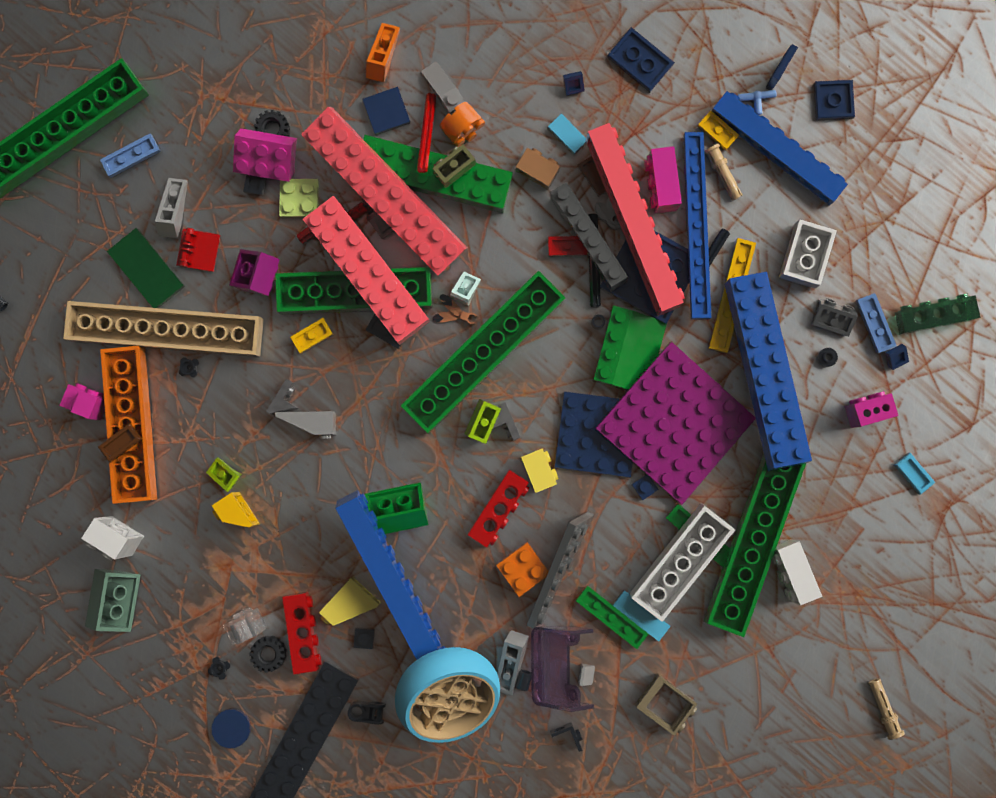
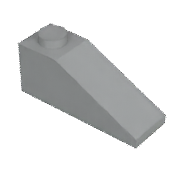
M437 61L421 71L447 114L450 113L452 115L456 111L454 108L465 102L456 86Z
M168 178L155 219L159 236L178 238L183 219L187 180Z
M334 411L275 412L276 417L311 434L319 435V439H331V435H336V412Z
M511 630L504 641L497 673L500 682V692L513 695L526 652L528 635Z

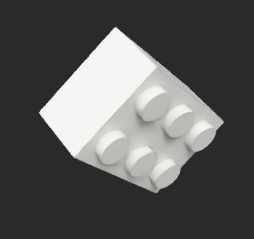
M799 219L794 224L779 278L814 289L821 286L837 230Z
M108 516L94 518L81 539L86 541L85 544L91 549L102 551V555L105 558L116 560L132 556L144 536L115 517Z
M790 539L778 544L772 562L777 564L779 569L777 571L778 578L786 586L784 592L787 599L801 606L822 597L800 541Z

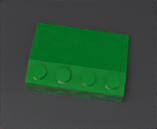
M613 305L592 381L628 391L659 355L667 324L662 323L656 318Z

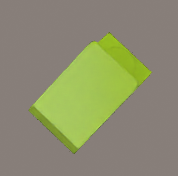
M218 457L206 472L227 492L233 488L242 475Z

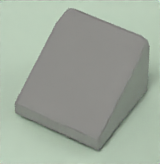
M580 664L579 686L592 685L595 671L594 665Z

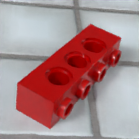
M509 470L468 533V536L485 547H488L489 544L493 546L499 537L496 535L499 528L504 529L509 521L506 517L510 512L514 513L519 505L517 500L520 495L524 497L530 487L527 484L529 482ZM509 487L514 488L516 491V495L512 499L505 496V490ZM497 504H503L506 508L505 513L502 515L496 514L494 507ZM487 520H492L495 523V528L492 531H487L484 528V523Z
M308 592L285 595L282 598L293 675L317 671L322 661L320 653L317 654L316 646H319L318 635L314 634L313 628L316 627L315 615L311 614L313 598L309 596ZM297 608L304 610L305 615L303 618L296 616ZM302 627L307 630L306 637L299 635V628ZM307 647L310 650V656L302 655L301 648Z

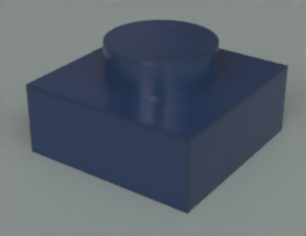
M581 71L563 75L566 95L585 91Z
M903 344L886 352L888 367L892 370L909 362L907 347Z
M647 474L631 484L642 500L659 490Z

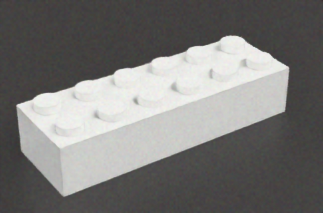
M700 503L629 593L631 598L663 622L735 529L704 504Z

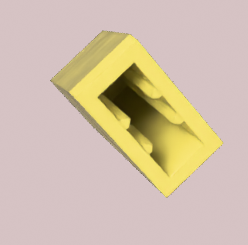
M352 577L319 612L322 615L320 618L327 625L331 623L334 626L377 608L381 602Z

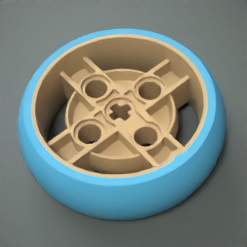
M461 647L435 650L413 662L401 676L395 693L397 716L402 725L412 735L424 741L443 743L464 738L480 729L494 714L500 698L499 678L492 664L481 654L473 650ZM473 678L482 680L480 687L476 686ZM416 704L420 705L423 712L413 709V706Z

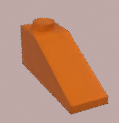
M385 23L381 24L367 59L366 78L385 82L400 27Z

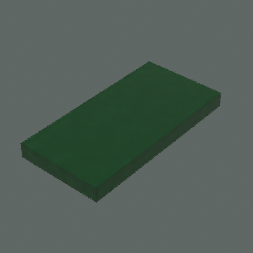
M138 228L132 230L107 251L152 308H159L185 287Z

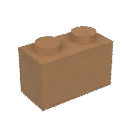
M527 148L516 165L515 171L548 190L559 173L560 166H558V162L554 159H546L541 156L542 153L537 149L532 148L531 150Z

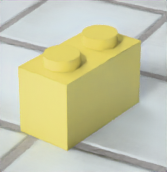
M542 448L521 457L535 493L557 485L556 480L559 478L555 469L551 470L549 466L551 458L548 451L544 452Z

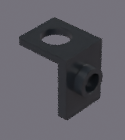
M572 722L550 731L551 736L554 737L570 730L578 751H583L579 742L583 739L579 729H574Z

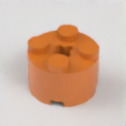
M463 102L454 108L456 111L452 115L448 113L440 123L441 130L456 147H460L466 140L468 142L472 141L477 136L475 132L485 125V121L468 102Z

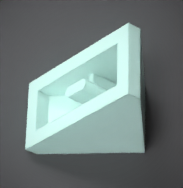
M463 272L450 294L451 298L469 306L481 279Z

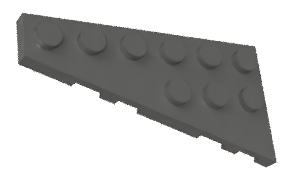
M588 511L569 522L527 626L534 629L539 624H543L546 618L545 613L552 604L553 597L567 569L569 570L573 565V557L579 550L581 541L594 517V514Z

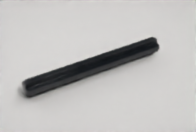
M594 213L588 214L598 230V215ZM589 256L590 306L598 308L601 306L600 274Z

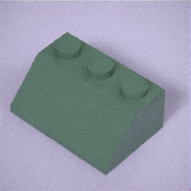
M94 569L85 627L94 631L131 632L141 575L117 570Z

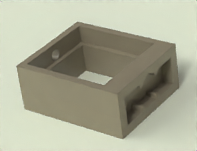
M658 673L635 703L636 708L674 736L677 732L680 733L684 729L686 719L692 717L697 710V703ZM663 684L687 701V704L671 725L647 708Z

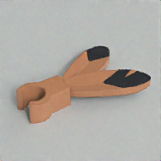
M440 295L442 304L449 311L437 313L433 316V321L445 323L461 319L470 325H475L474 322L469 321L470 316L477 317L475 313L462 311L448 295Z

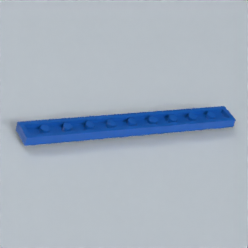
M685 132L683 138L691 320L711 319L704 132Z

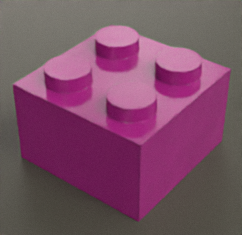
M240 249L229 286L249 293L269 296L280 259L263 252Z

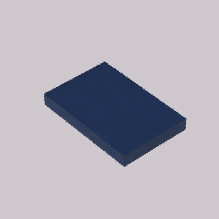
M632 27L607 55L609 60L649 93L675 63Z

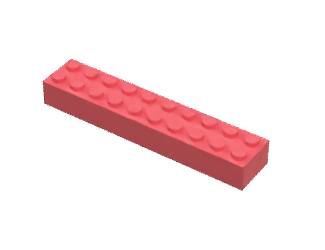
M327 107L301 134L437 276L467 249L466 245L332 107Z
M610 123L588 131L586 144L657 316L679 308L684 303V293L676 285V274L674 270L671 271L669 268L670 260L667 253L662 251L661 245L663 244L659 234H655L653 218L651 216L648 217L646 201L644 198L641 199L638 193L640 192L638 182L634 181L631 176L633 170L630 163H626L624 159L626 154L623 146H619L617 142L618 133L615 127L612 128Z

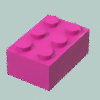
M241 128L234 135L233 172L289 182L295 174L297 138Z
M672 146L651 149L649 155H647V160L644 162L645 171H649L647 187L652 193V197L649 198L650 208L654 209V214L677 211L682 201L675 148Z

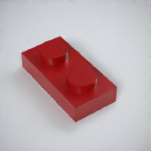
M578 236L548 237L549 257L587 256V251Z

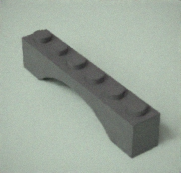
M566 182L550 192L552 202L580 239L610 292L626 284L628 281L627 274L568 183Z

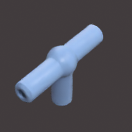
M756 90L752 93L738 94L740 101L754 100L755 113L758 115L763 113L761 99L775 98L777 96L776 90Z

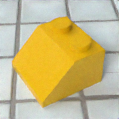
M231 492L212 505L214 516L217 520L221 519L222 522L249 528L260 524L240 492Z

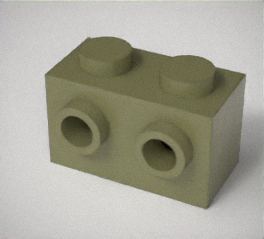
M463 144L460 147H455L445 159L442 158L437 161L432 169L434 175L447 188L474 167L476 161Z

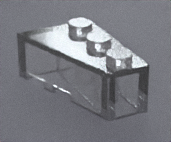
M251 607L233 615L232 620L223 624L232 645L240 644L267 629L259 609L252 610Z

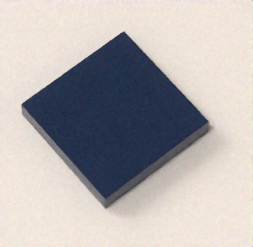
M790 45L768 81L766 89L773 90L798 49L797 46Z
M853 80L814 82L816 120L855 118Z
M398 86L362 99L375 136L411 123Z

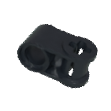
M354 701L350 704L347 714L349 719L354 722L381 725L384 724L382 718L383 708L386 707V704L375 701ZM359 707L362 710V714L354 715L352 708Z

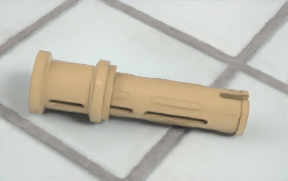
M718 143L705 150L704 154L708 155L712 163V169H716L733 201L743 196L726 164L728 160L723 157Z
M881 679L869 681L868 684L882 715L880 721L885 725L888 733L887 738L892 740L902 737L905 733L901 730L898 723V715L892 711Z

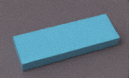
M625 590L613 604L615 608L657 641H660L671 627L665 621L661 622L634 601Z

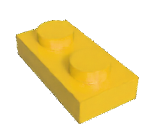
M711 110L698 124V127L717 144L719 143L725 151L739 136L738 133Z
M321 318L290 338L299 353L302 354L334 334L325 319Z

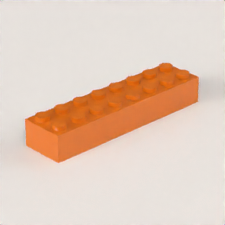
M129 346L100 349L107 440L129 423L132 424L142 438L141 441L109 463L112 504L157 500L145 348Z

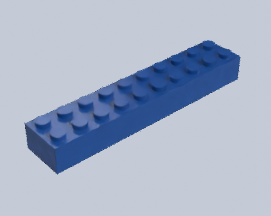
M767 272L729 278L724 285L767 469L771 471L811 462L812 457Z
M357 490L337 500L335 509L416 660L430 652L446 648L445 646L441 647L440 636L437 630H432V622L428 613H423V605L419 596H414V588L409 578L405 579V571L402 564L396 562V554L393 547L387 545V537L382 527L378 528L376 522L378 520L373 510H368L367 504L369 503L364 493L360 494Z

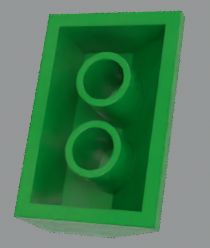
M421 482L365 494L369 503L367 504L368 510H373L378 520L376 521L378 528L382 527L385 534L429 525Z

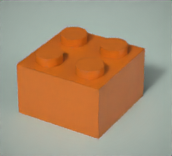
M525 542L496 564L519 597L545 579L549 572L528 542Z

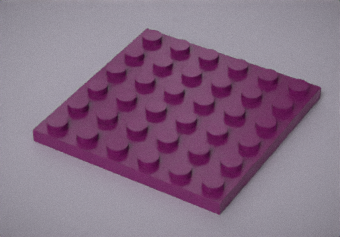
M669 342L595 429L682 505L756 418L673 342Z

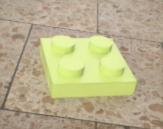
M291 179L289 182L280 180V218H304L318 208V179Z

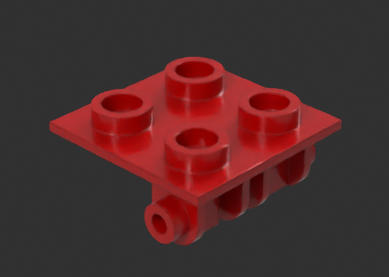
M192 228L183 229L176 266L214 272L221 235L195 231Z

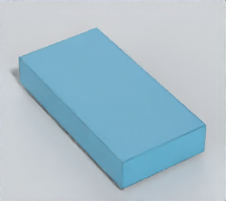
M562 113L548 126V129L573 154L586 144V138Z
M911 453L906 454L894 464L919 495L935 483Z

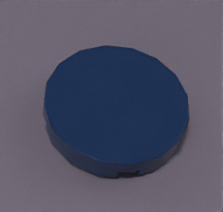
M236 708L220 712L212 723L214 740L225 748L241 746L249 738L251 732L248 716Z

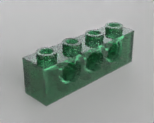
M968 293L957 295V299L954 300L946 297L938 299V303L931 304V301L919 303V307L912 308V305L900 307L901 310L895 312L899 335L981 318L976 295L968 296ZM953 305L958 307V314L953 312ZM934 309L939 310V318L935 317ZM916 312L921 315L920 322L915 319Z

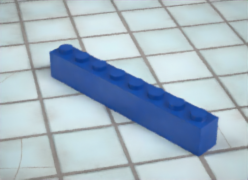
M726 91L714 106L712 112L738 133L739 137L830 206L834 203L848 185L841 175L830 171V167L827 164L816 160L810 151H805L799 147L800 144L796 140L786 137L780 128H775L769 124L770 122L766 117L756 114L753 107L743 104L736 94Z

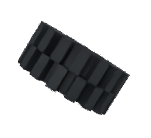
M266 110L264 111L265 114L260 113V118L255 120L254 131L266 133V125L270 122H276L279 124V131L276 135L290 136L289 123L279 111L271 110V112H268Z
M265 636L254 643L249 653V656H251L250 662H253L254 668L257 667L258 671L268 673L269 671H275L284 663L287 650L284 648L285 644L280 642L281 639H276L275 636ZM264 647L274 649L275 658L272 661H265L261 657V651Z

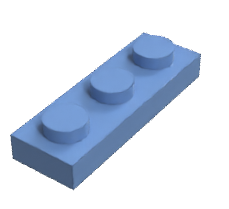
M150 133L100 159L108 176L112 178L161 151L153 135Z
M874 293L856 300L876 353L878 354L896 347L897 345L876 294Z

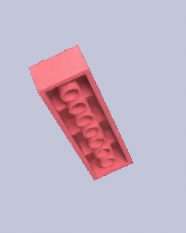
M334 195L303 218V221L399 345L430 322L426 314Z

